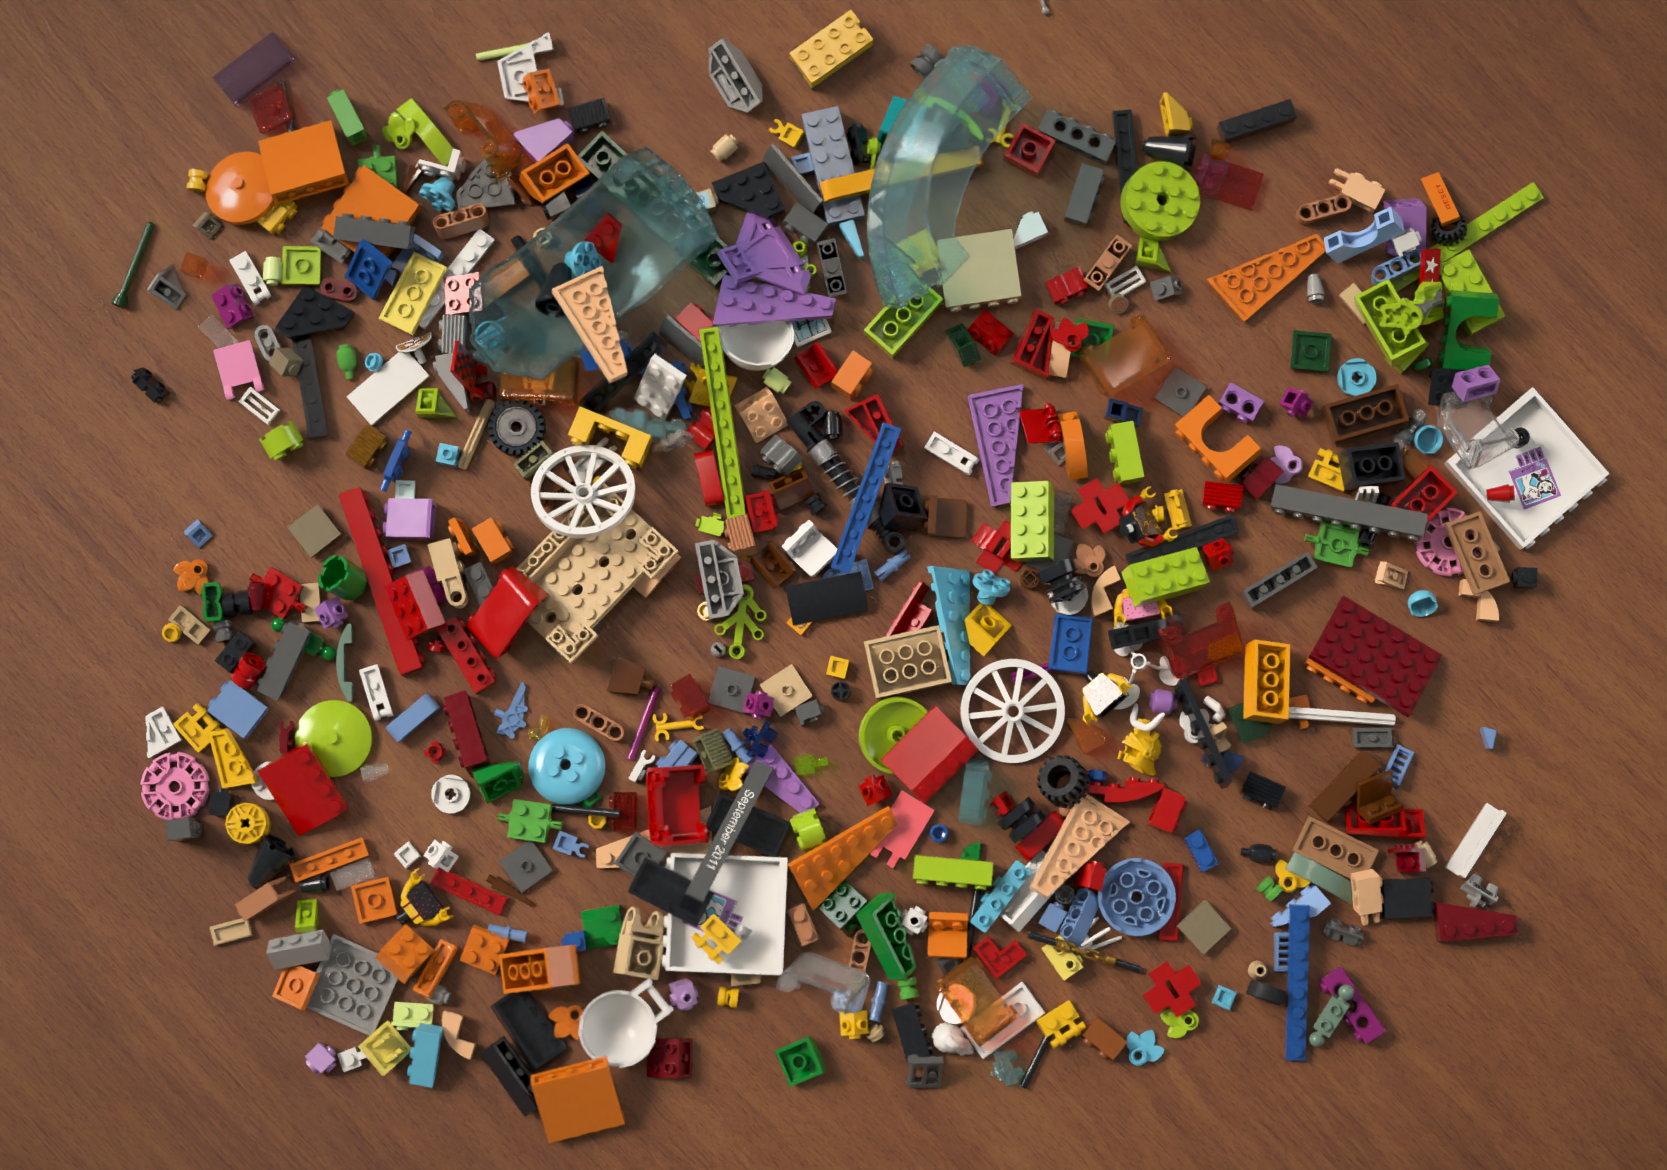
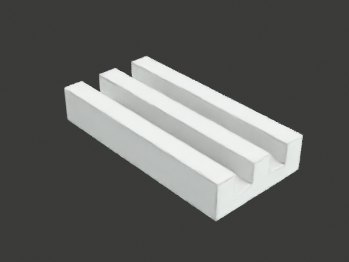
M1136 265L1104 284V287L1112 297L1115 295L1114 292L1138 278L1141 281L1118 294L1126 295L1147 281ZM1136 271L1137 275L1111 289V285Z
M251 387L238 401L267 425H270L271 421L276 418V415L281 412ZM250 393H253L274 410L273 413L250 397ZM247 398L266 413L269 418L266 419L245 402V399Z
M1360 486L1355 500L1361 501L1363 491H1366L1363 501L1375 504L1379 488L1377 486Z

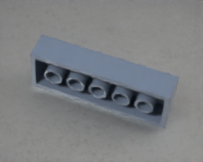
M839 106L801 114L819 195L823 200V211L826 223L828 224L827 228L839 226L840 223L850 220L854 222L864 220L865 214L860 195L824 202L819 184L828 179L854 174Z

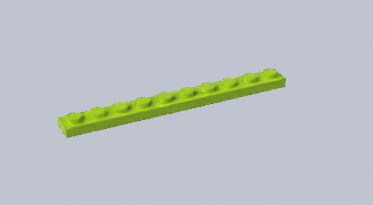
M1532 182L1467 224V235L1464 236L1463 241L1459 239V244L1456 245L1453 242V246H1450L1449 243H1447V246H1443L1442 242L1441 244L1437 243L1430 249H1441V264L1533 206L1544 197L1535 183ZM1414 258L1411 262L1418 263L1419 260ZM1400 267L1395 271L1399 272L1402 270V268ZM1420 269L1392 282L1391 284L1395 291L1399 292L1419 279Z
M717 326L699 329L726 514L727 519L747 514L720 328Z

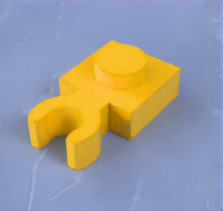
M775 119L774 122L779 127L775 130L769 128V131L773 135L780 134L778 139L781 142L796 149L805 132L790 123H787L784 127L780 120Z

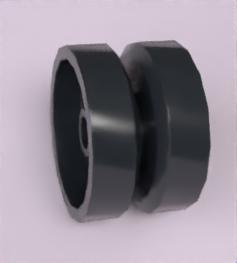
M1030 796L997 823L1003 831L1008 830L1013 825L1016 827L1008 835L1014 844L1023 837H1027L1047 817L1041 809L1036 810L1031 815L1028 814L1035 807V802Z

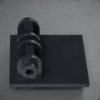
M1432 368V371H1430L1431 383L1428 405L1466 407L1467 401L1463 402L1452 388L1455 374L1466 370Z

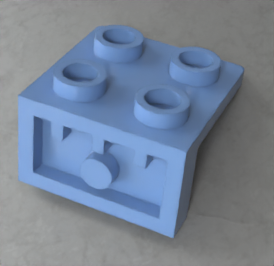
M414 233L412 250L402 249L392 266L403 273L413 252L419 253L437 263L441 262L444 254L441 250Z

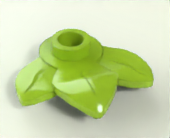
M393 112L389 118V126L382 128L383 135L387 141L394 142L399 149H406L411 145L412 134L415 132L414 119L411 117L404 120L400 114Z
M876 137L869 139L867 145V154H871L869 166L871 170L874 169L876 164V154L880 153L881 142H878Z
M1171 1009L1165 1010L1160 1015L1162 1020L1170 1026L1167 1036L1171 1038L1183 1037L1188 1030H1194L1199 1024L1198 1015L1191 1011V1009L1176 1018ZM1187 1017L1192 1019L1191 1024L1186 1023Z

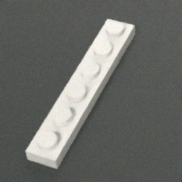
M479 229L448 267L444 277L469 274L495 242V239ZM444 278L419 324L424 330L445 305Z

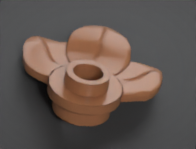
M1079 544L1076 549L1077 559L1074 560L1078 568L1075 573L1079 575L1087 574L1090 577L1100 576L1104 570L1103 561L1106 557L1103 547L1098 545L1092 549L1088 545ZM1097 565V569L1092 570L1091 566Z

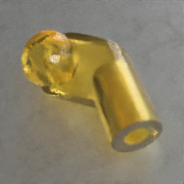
M540 715L539 725L534 729L528 730V738L539 740L546 735L550 716Z

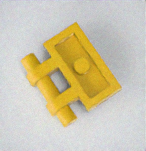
M1319 448L1317 455L1324 457L1323 461L1314 460L1307 478L1344 492L1340 465L1339 468L1328 464L1330 460L1339 464L1338 455L1334 454L1332 450Z
M197 703L193 706V709L197 712L194 716L186 712L173 725L191 746L200 753L210 744L208 733L220 730L221 728L217 720L214 721L208 714L207 709ZM203 719L208 727L203 729L198 721Z
M714 913L700 927L705 934L700 937L695 932L691 936L695 945L698 948L701 947L708 954V958L711 961L714 960L718 965L724 960L719 953L723 950L729 955L741 942ZM709 938L718 945L715 949L706 942Z
M1067 1000L1036 1020L1045 1037L1051 1034L1054 1035L1055 1039L1050 1042L1054 1049L1059 1045H1065L1067 1040L1074 1036H1079L1081 1031L1086 1029L1083 1022L1078 1025L1074 1023L1073 1020L1080 1016L1070 1000ZM1068 1025L1070 1030L1061 1034L1059 1029Z

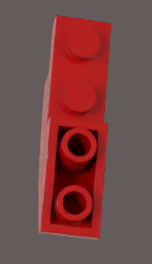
M1129 777V781H1124L1123 788H1120L1121 784L1109 783V787L1101 786L1100 782H1090V785H1088L1090 789L1085 793L1103 795V803H1122L1141 799L1164 788V784L1159 783L1160 780L1148 779V782H1140V778Z

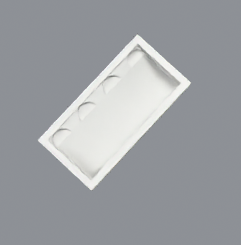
M1042 850L1026 865L1031 870V874L999 914L1001 918L1018 932L1021 931L1053 894L1051 893L1047 898H1044L1029 888L1047 855Z

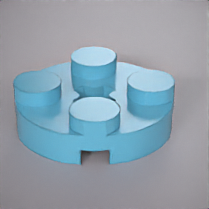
M1350 359L1341 366L1338 372V385L1344 394L1352 397L1368 393L1376 383L1375 369L1364 359ZM1354 373H1358V376L1362 377L1358 383L1352 380Z

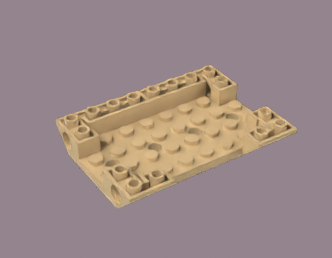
M604 483L598 490L609 487ZM616 493L598 497V499L622 506L624 502ZM595 504L593 505L601 523L616 513ZM577 506L565 517L561 524L570 526ZM583 509L576 527L594 526L595 523L588 510ZM632 509L619 525L595 537L572 538L552 531L516 568L549 594L544 602H540L537 607L538 609L532 613L527 622L572 664L598 637L592 629L645 574L653 580L679 551ZM635 531V538L629 540L627 538L628 534ZM604 559H609V565L601 567V562ZM577 587H583L581 594H574ZM555 614V621L548 623V617Z

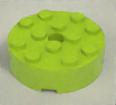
M1153 162L1143 166L1128 179L1121 194V211L1125 221L1127 220L1136 234L1153 241H1165L1181 234L1194 222L1200 207V194L1195 180L1185 169L1170 162ZM1157 198L1162 200L1163 205L1157 202Z

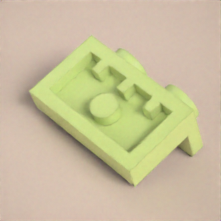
M394 1002V1015L391 1026H396V1030H408V1027H416L418 1029L420 1023L433 1025L434 1004Z

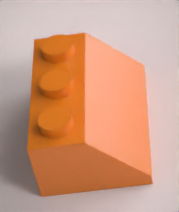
M567 143L521 171L519 181L530 196L544 203L590 173Z

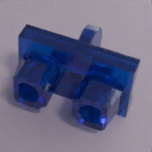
M765 721L759 733L756 732L758 727L754 725L751 729H744L743 735L746 737L744 742L750 744L751 741H754L746 754L747 756L752 757L754 754L764 758L769 747L760 743L761 740L764 739L772 744L777 735V732L769 727L770 722Z

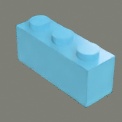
M420 1023L418 1029H414L412 1040L415 1041V1047H412L410 1051V1058L413 1061L412 1065L409 1064L407 1076H410L409 1084L433 1087L440 1054L442 1026Z

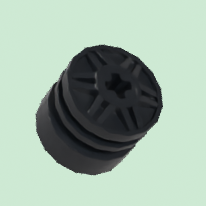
M1073 557L1060 561L1037 573L1042 586L1048 584L1052 586L1045 594L1055 593L1054 596L1048 599L1050 604L1066 601L1078 595L1086 588L1085 583L1075 584L1082 579V576L1072 577L1071 575L1078 570Z

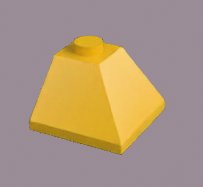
M1167 92L1163 93L1160 107L1165 135L1189 134L1190 129L1193 128L1191 117H1188L1187 111Z
M982 603L965 619L969 644L983 656L1012 626L990 605Z

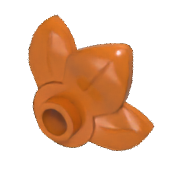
M196 559L192 562L182 561L173 569L175 573L180 575L177 582L179 591H187L194 588L197 594L201 595L203 583H209L206 576L208 566L201 559ZM195 566H200L201 572H196Z
M573 1005L569 1008L560 1006L549 1014L548 1017L557 1022L554 1028L556 1038H564L569 1034L575 1040L580 1038L579 1024L584 1012L582 1007L578 1005ZM572 1012L578 1013L577 1019L572 1018Z

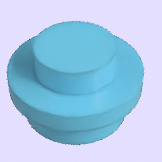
M371 353L366 357L365 366L370 371L376 372L382 367L383 359L380 354Z

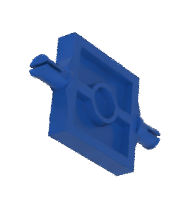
M405 429L401 440L398 439L383 473L384 479L379 488L380 490L387 492L390 482L400 479L403 473V468L401 467L404 461H408L411 451H409L410 447L408 446L411 431Z

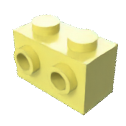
M1060 935L1056 937V938L1065 940V939H1063ZM1047 944L1041 948L1062 980H1066L1083 968L1081 963L1084 961L1077 952L1075 954L1073 952H1064ZM1066 944L1065 949L1071 950V945Z

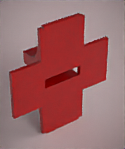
M1098 478L1077 489L1084 502L1071 509V512L1081 528L1084 529L1097 522L1104 534L1120 525L1119 519L1121 517L1116 510L1129 501L1120 484L1116 483L1104 490ZM1094 498H1096V499L1098 500L1099 504L1101 505L1102 509L1104 510V512H1105L1104 515L1102 514V512L1100 511L1099 507L1097 506V504H1096Z
M1004 520L997 531L985 523L982 524L971 539L972 543L983 549L976 563L986 570L992 571L994 575L1002 563L1014 572L1023 563L1011 559V524ZM1002 539H1005L1006 543L1003 545L997 556L993 555L992 553L995 551L999 543L1002 541Z
M1166 961L1148 973L1156 986L1144 993L1143 997L1155 1014L1169 1006L1176 1018L1196 1006L1189 992L1200 986L1201 981L1191 966L1187 965L1175 973L1169 962ZM1166 981H1169L1172 988L1179 997L1175 999V997L1165 983Z

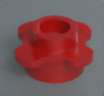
M432 639V643L427 642L429 644L428 650L444 653V648H447V646L443 645L444 641Z
M432 741L428 749L424 750V755L431 758L434 764L439 763L440 758L447 754V749L442 748L438 741Z

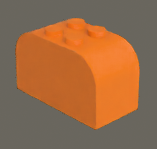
M576 944L499 955L504 994L580 984Z

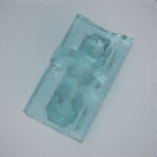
M1002 1050L993 1053L996 1062L992 1063L995 1070L990 1072L991 1076L997 1075L998 1080H1004L1006 1086L1018 1083L1017 1080L1024 1077L1021 1067L1012 1068L1011 1062L1017 1060L1015 1050Z

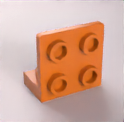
M929 912L928 957L961 959L967 957L968 913Z

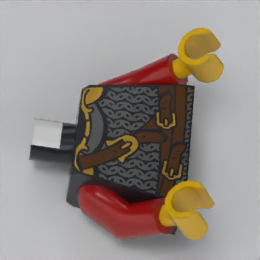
M1151 486L1144 488L1140 496L1136 495L1125 503L1122 511L1123 517L1119 519L1121 525L1120 533L1125 537L1127 536L1131 544L1138 543L1146 548L1164 543V540L1171 542L1178 536H1171L1169 534L1175 530L1173 527L1169 528L1164 535H1161L1163 533L1146 501L1143 502L1144 499H1150L1155 496L1156 493L1147 494V490Z

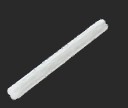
M1289 707V718L1388 726H1393L1396 722L1394 714Z

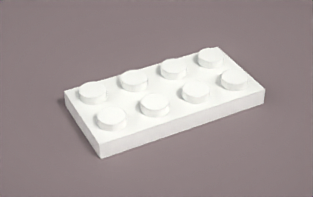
M654 354L649 361L633 399L651 410L656 416L665 420L687 375Z

